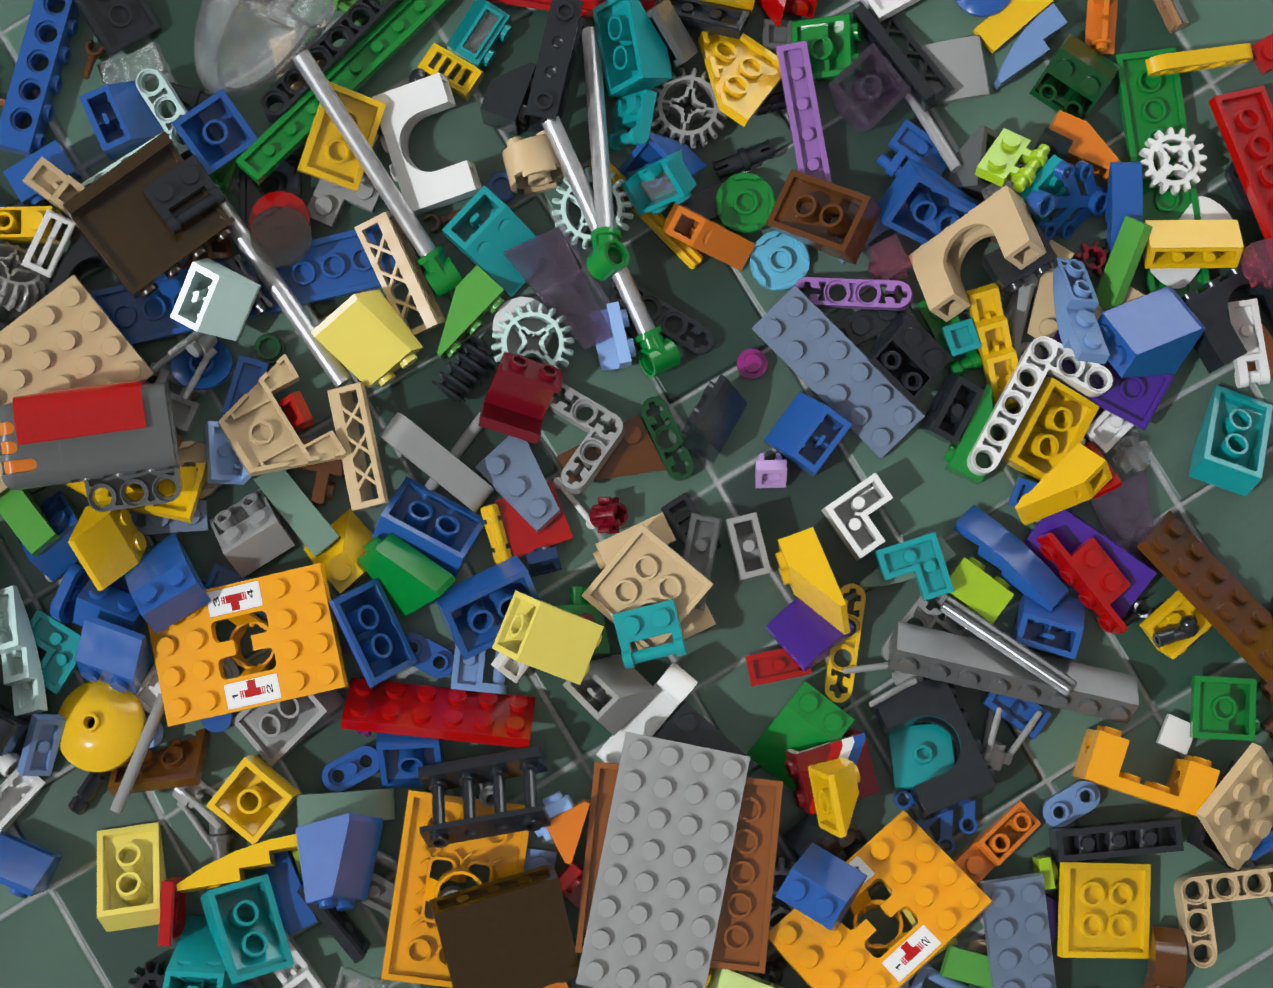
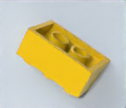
M1045 376L1000 461L1040 481L1044 474L1050 472L1062 460L1065 453L1071 451L1078 443L1082 442L1100 406L1058 380ZM1032 379V381H1031L1029 387H1030V386H1033V383H1034V380H1033V379Z

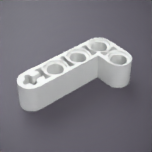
M673 662L654 684L653 687L657 692L614 736L612 735L606 741L596 756L604 762L620 764L625 733L632 732L653 736L675 708L693 690L698 681Z

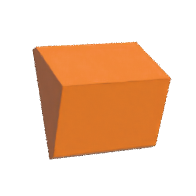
M586 798L574 804L571 809L550 818L551 826L547 827L564 862L570 865L572 864L591 800Z

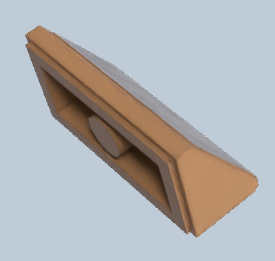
M1153 0L1169 33L1173 34L1190 25L1179 0Z

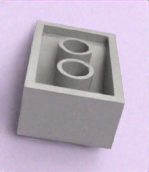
M337 690L243 710L238 713L232 722L270 767H273L326 721L345 700Z

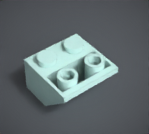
M209 258L194 261L191 264L170 318L197 332L238 341L261 285Z

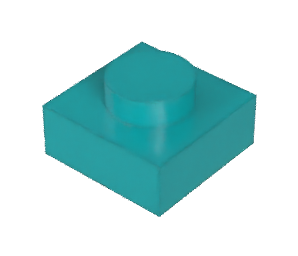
M972 318L941 329L952 358L982 347Z

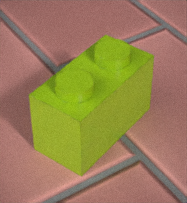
M964 557L959 559L949 573L954 592L947 595L953 597L993 624L1014 596L1008 590L1011 586L999 576L992 578L984 572L986 567L975 558L970 557L968 560Z

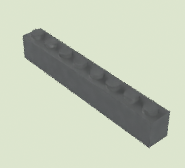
M898 621L889 641L888 669L1125 724L1129 723L1139 706L1137 676L1036 653L1077 681L1074 691L1069 696H1065L982 640Z

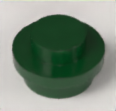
M266 333L256 340L254 352L260 361L274 364L285 354V344L278 335Z

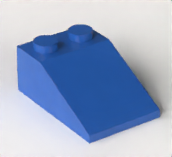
M908 159L877 205L881 208L879 217L883 225L924 244L981 203L933 170Z
M176 533L146 549L140 563L124 574L130 594L141 616L156 634L211 602Z

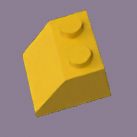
M112 499L100 502L99 504H110ZM91 506L85 507L68 540V544L98 591L104 590L138 565L147 547L145 537L137 530L128 509L99 512Z
M253 753L243 758L206 807L254 845L282 818L301 792Z

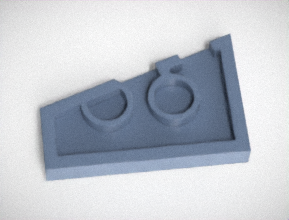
M508 436L475 466L476 471L538 534L561 513L527 441Z

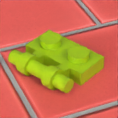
M1003 128L978 164L975 175L1002 188L1007 180L1014 182L1013 189L1021 193L1026 187L1031 186L1036 178L1035 173L1037 170L1044 167L1048 161L1047 155L1050 152V148L1046 144H1040L1037 149L1029 150L1030 139ZM1020 162L1026 165L1022 168L1017 167Z

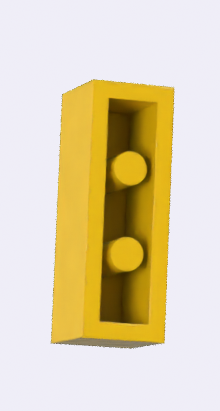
M1145 220L1146 224L1153 227L1142 253L1145 269L1238 267L1244 248L1238 220Z

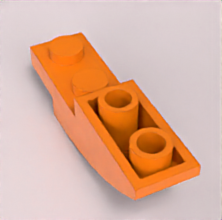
M1020 800L985 828L952 860L977 885L994 867L999 866L1041 823Z

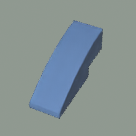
M1054 3L1041 12L1024 29L1013 44L992 87L995 91L1045 58L1050 50L1045 42L1060 33L1068 23Z

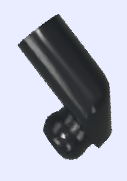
M1186 615L1181 618L1180 624L1153 633L1155 645L1160 648L1194 637L1199 631L1197 619L1194 616Z

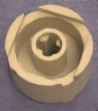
M545 130L538 132L533 137L524 139V137L518 136L506 141L507 148L503 151L502 156L512 192L517 193V188L523 189L524 194L545 192L558 187L557 181L566 177Z

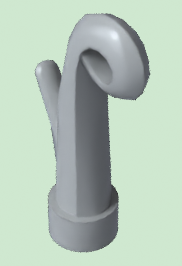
M1035 274L1025 278L1026 284L1012 293L1008 306L1003 313L1009 321L1012 347L1016 350L1018 362L1022 357L1021 353L1031 343L1021 342L1035 287H1038L1039 277L1036 278ZM1036 345L1034 347L1035 356L1042 359L1043 350L1039 345Z

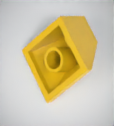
M350 508L331 524L341 537L318 557H315L308 547L304 548V551L314 564L324 563L326 578L340 594L354 588L368 575L357 559L366 551L363 546L373 536L371 531Z
M843 757L808 766L819 827L839 838L846 837L859 795L857 783H860V773L858 767L852 761Z

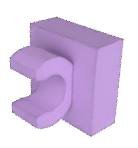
M760 453L755 463V489L786 488L787 460H782L780 453H776L775 460H764V453Z

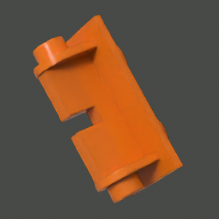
M1087 0L1084 43L1102 55L1114 56L1118 0Z

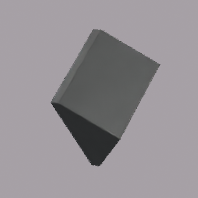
M664 0L645 11L667 47L671 69L685 63L699 52L670 0Z

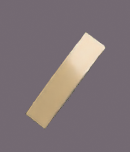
M42 156L22 180L23 183L66 215L63 204L85 189L70 175L67 176Z

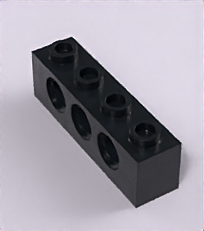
M1174 817L1048 828L1052 860L1059 863L1184 851L1181 819Z

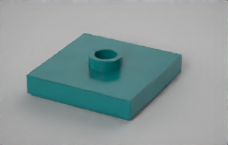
M935 724L911 725L888 735L894 790L913 789L915 785L948 772L955 765L952 738L943 728Z

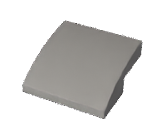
M979 35L921 46L955 88L953 94L935 106L958 100L966 102L991 95ZM919 59L920 70L923 73L924 64ZM926 80L936 94L944 89L939 82Z

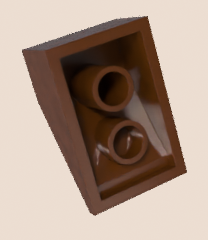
M791 169L766 225L830 256L856 265L881 212V208L870 196Z

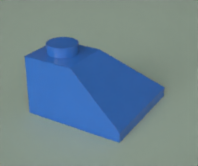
M650 132L648 141L637 145L618 170L628 179L636 170L681 149L683 162L694 181L707 165L686 144L681 145L678 141ZM667 174L648 182L655 194L673 186Z

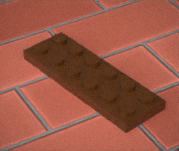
M1168 511L1138 544L1137 548L1267 683L1273 680V618L1271 614L1212 555L1206 546L1187 529L1184 523L1171 511Z

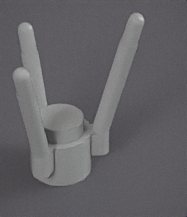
M194 330L150 368L155 372L185 349L194 357L204 356L182 396V400L186 401L194 390L208 362L217 353L213 348L217 344L216 336Z
M888 662L843 668L842 672L849 674L888 669ZM900 671L892 672V678L896 686L871 700L869 706L872 708L904 689L922 682L923 677Z
M998 707L995 713L989 709L982 743L984 753L981 754L986 766L991 765L994 770L1000 771L1003 764L1010 765L1013 755L1041 717L1042 711L1038 710L1008 752H1005L1006 745L995 741L1001 720L1002 708Z
M202 780L200 785L177 787L172 793V796L178 801L176 805L185 812L212 850V844H209V841H207L208 833L192 810L196 809L216 829H220L221 824L200 804L205 798L202 792L214 796L217 790L207 786Z

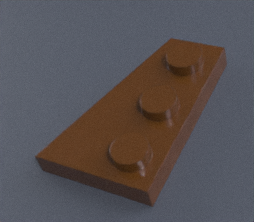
M639 415L623 423L625 428L623 439L593 481L666 471V467ZM614 427L606 431V435L610 431L615 433L617 431L616 428ZM580 445L557 456L562 468L566 466ZM590 447L585 452V458L590 461L597 460L601 456V449L598 447ZM579 461L578 463L581 466V472L585 466L581 463V461ZM580 472L576 476L572 474L569 476L571 484L575 481L579 483L582 481Z
M203 728L195 731V737L181 741L180 738L169 742V747L154 753L148 750L131 793L200 785L210 739L208 730ZM130 760L121 767L112 770L108 784V790L112 796L116 795Z

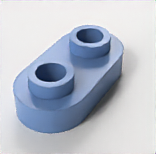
M1078 780L1047 798L1041 806V816L1050 826L1064 827L1095 809L1100 801V791L1094 783ZM1084 790H1087L1090 794V798L1086 802H1082L1080 799V794ZM1057 806L1063 808V815L1059 818H1056L1053 813Z

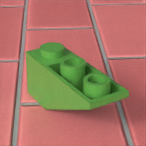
M478 265L455 288L437 351L439 358L442 360L447 356L452 358L462 348L460 342L468 334L473 336L484 324L481 320L489 312L494 314L505 302L502 299L505 296L504 289Z

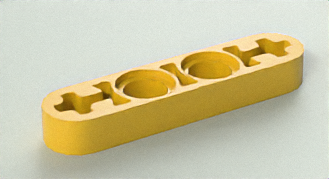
M1244 43L1161 54L1145 60L1148 76L1155 77L1236 66L1250 62L1254 58L1251 44Z
M854 583L842 586L840 591L843 596V594L849 593L850 589H854L855 595L860 597L859 601H855L852 605V611L858 610V617L848 614V619L852 620L855 624V632L852 636L829 649L824 694L830 701L835 703H842L848 700L853 691L855 673H849V678L842 676L841 685L846 687V693H840L839 698H836L835 693L830 691V685L836 684L838 676H831L832 669L842 672L843 668L854 667L857 664L866 594L860 585ZM844 599L846 606L848 607V600ZM840 649L847 650L851 655L850 664L846 667H839L834 662V655Z

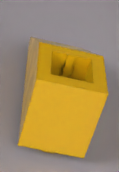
M53 206L0 207V242L6 240L10 243L31 244L47 208L61 215L63 213ZM50 218L38 244L46 243L56 219ZM63 223L52 244L60 243Z
M1078 443L1071 451L1065 453L1062 460L1050 472L1043 475L1040 482L1029 493L1021 497L1019 503L1015 506L1021 522L1024 525H1028L1092 499L1113 478L1107 461L1081 443Z

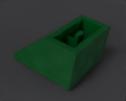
M1069 33L1029 94L1056 112L1061 110L1084 120L1111 83L1120 66Z

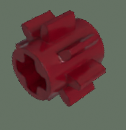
M1096 241L1091 247H1088L1083 242L1080 245L1082 254L1075 253L1072 258L1084 262L1089 277L1094 273L1097 278H1100L1103 274L1100 267L1105 268L1107 264L1106 254L1110 250L1100 248L1099 241ZM1088 257H1095L1097 261L1088 264L1086 259Z
M598 497V504L591 507L589 518L591 524L594 527H598V533L614 534L620 533L619 526H623L627 522L628 512L625 505L619 503V497Z

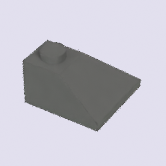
M979 126L957 152L956 157L962 168L955 173L950 171L949 182L972 198L987 199L1002 188L975 175L978 164L1000 134L986 126ZM1007 180L1005 185L1015 191L1013 189L1014 182Z

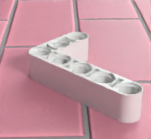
M1040 336L1034 339L1025 349L968 455L967 466L969 470L975 475L983 476L992 472L998 466L1046 374L1086 396L1098 397L1112 386L1113 376L1111 372L1098 363L1077 361L1072 349L1063 348V344L1052 338ZM1036 345L1044 346L1047 349V359L1042 360L1035 356L1034 347ZM1063 360H1070L1074 363V374H1067L1063 371L1061 365ZM1021 372H1027L1032 375L1034 380L1033 386L1027 387L1021 384L1019 380ZM1095 374L1101 377L1103 381L1101 389H1095L1090 385V375ZM1006 399H1013L1019 404L1017 414L1009 413L1006 410ZM992 426H999L1004 430L1005 437L1003 441H996L991 437L990 429ZM977 453H985L989 456L990 466L988 468H981L977 465L975 460Z

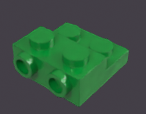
M850 14L791 22L792 43L807 42L814 82L826 80L829 83L858 79V71L863 70L864 62L861 52L857 53V41L862 40V27L859 22L856 23L855 18Z
M1192 675L1190 738L1255 741V735H1258L1260 730V720L1256 716V704L1260 702L1261 689L1257 685V679Z

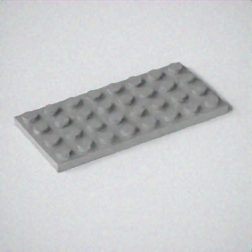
M632 732L625 733L576 984L593 988H706L751 756Z

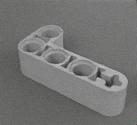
M397 412L379 435L380 438L405 456L474 513L477 512L494 491V488L399 412Z

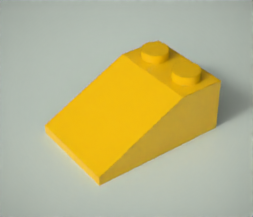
M812 527L778 539L780 552L775 553L780 567L778 570L783 584H790L795 596L844 635L849 634L850 626L847 606L814 528Z

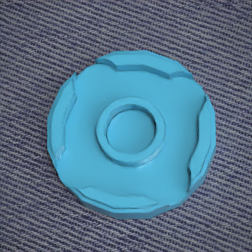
M777 230L764 234L755 242L756 245L750 254L749 266L753 277L761 286L771 291L784 292L790 290L798 280L805 278L810 264V254L805 243Z

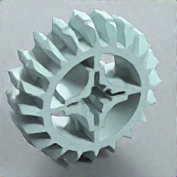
M586 167L585 175L589 183H593L591 167ZM611 171L612 193L616 198L618 206L617 216L614 215L615 228L620 227L628 231L630 226L622 221L624 218L633 219L634 215L632 213H625V207H633L631 201L624 202L623 198L627 197V192H620L619 190L624 180L620 179L613 184L612 181L615 173ZM565 177L563 180L569 186L568 189L565 190L559 186L556 188L558 193L563 194L562 200L559 198L552 199V203L561 205V210L552 211L553 216L562 215V220L557 221L555 226L559 228L566 225L567 229L562 232L561 236L566 238L573 233L574 236L571 244L576 245L581 238L583 239L582 248L588 249L591 236L585 233L588 224L583 213L578 227L573 224L569 215L570 201L579 208L580 206Z
M528 302L527 312L522 313L521 307L516 305V317H513L510 312L506 311L504 316L509 323L506 324L503 321L496 323L503 330V333H492L494 339L501 340V343L491 345L492 350L502 351L501 354L494 357L495 362H500L504 351L508 352V336L512 329H514L522 341L520 348L516 350L515 354L526 358L529 356L536 357L544 364L553 365L557 369H559L557 367L558 364L566 368L569 366V362L562 357L563 355L573 356L574 351L565 348V345L573 344L574 338H564V335L571 332L572 328L571 326L563 328L559 326L565 321L563 315L559 316L556 320L552 318L556 312L555 308L552 307L546 315L543 313V303L539 304L538 312H533V305L531 302ZM539 320L548 325L539 331L533 332L523 326L521 322ZM553 332L556 333L559 343V349L554 359L548 355L544 348V342ZM526 336L528 338L533 337V339L534 337H541L538 343L540 352L538 350L533 352V348L532 351H525L527 347Z

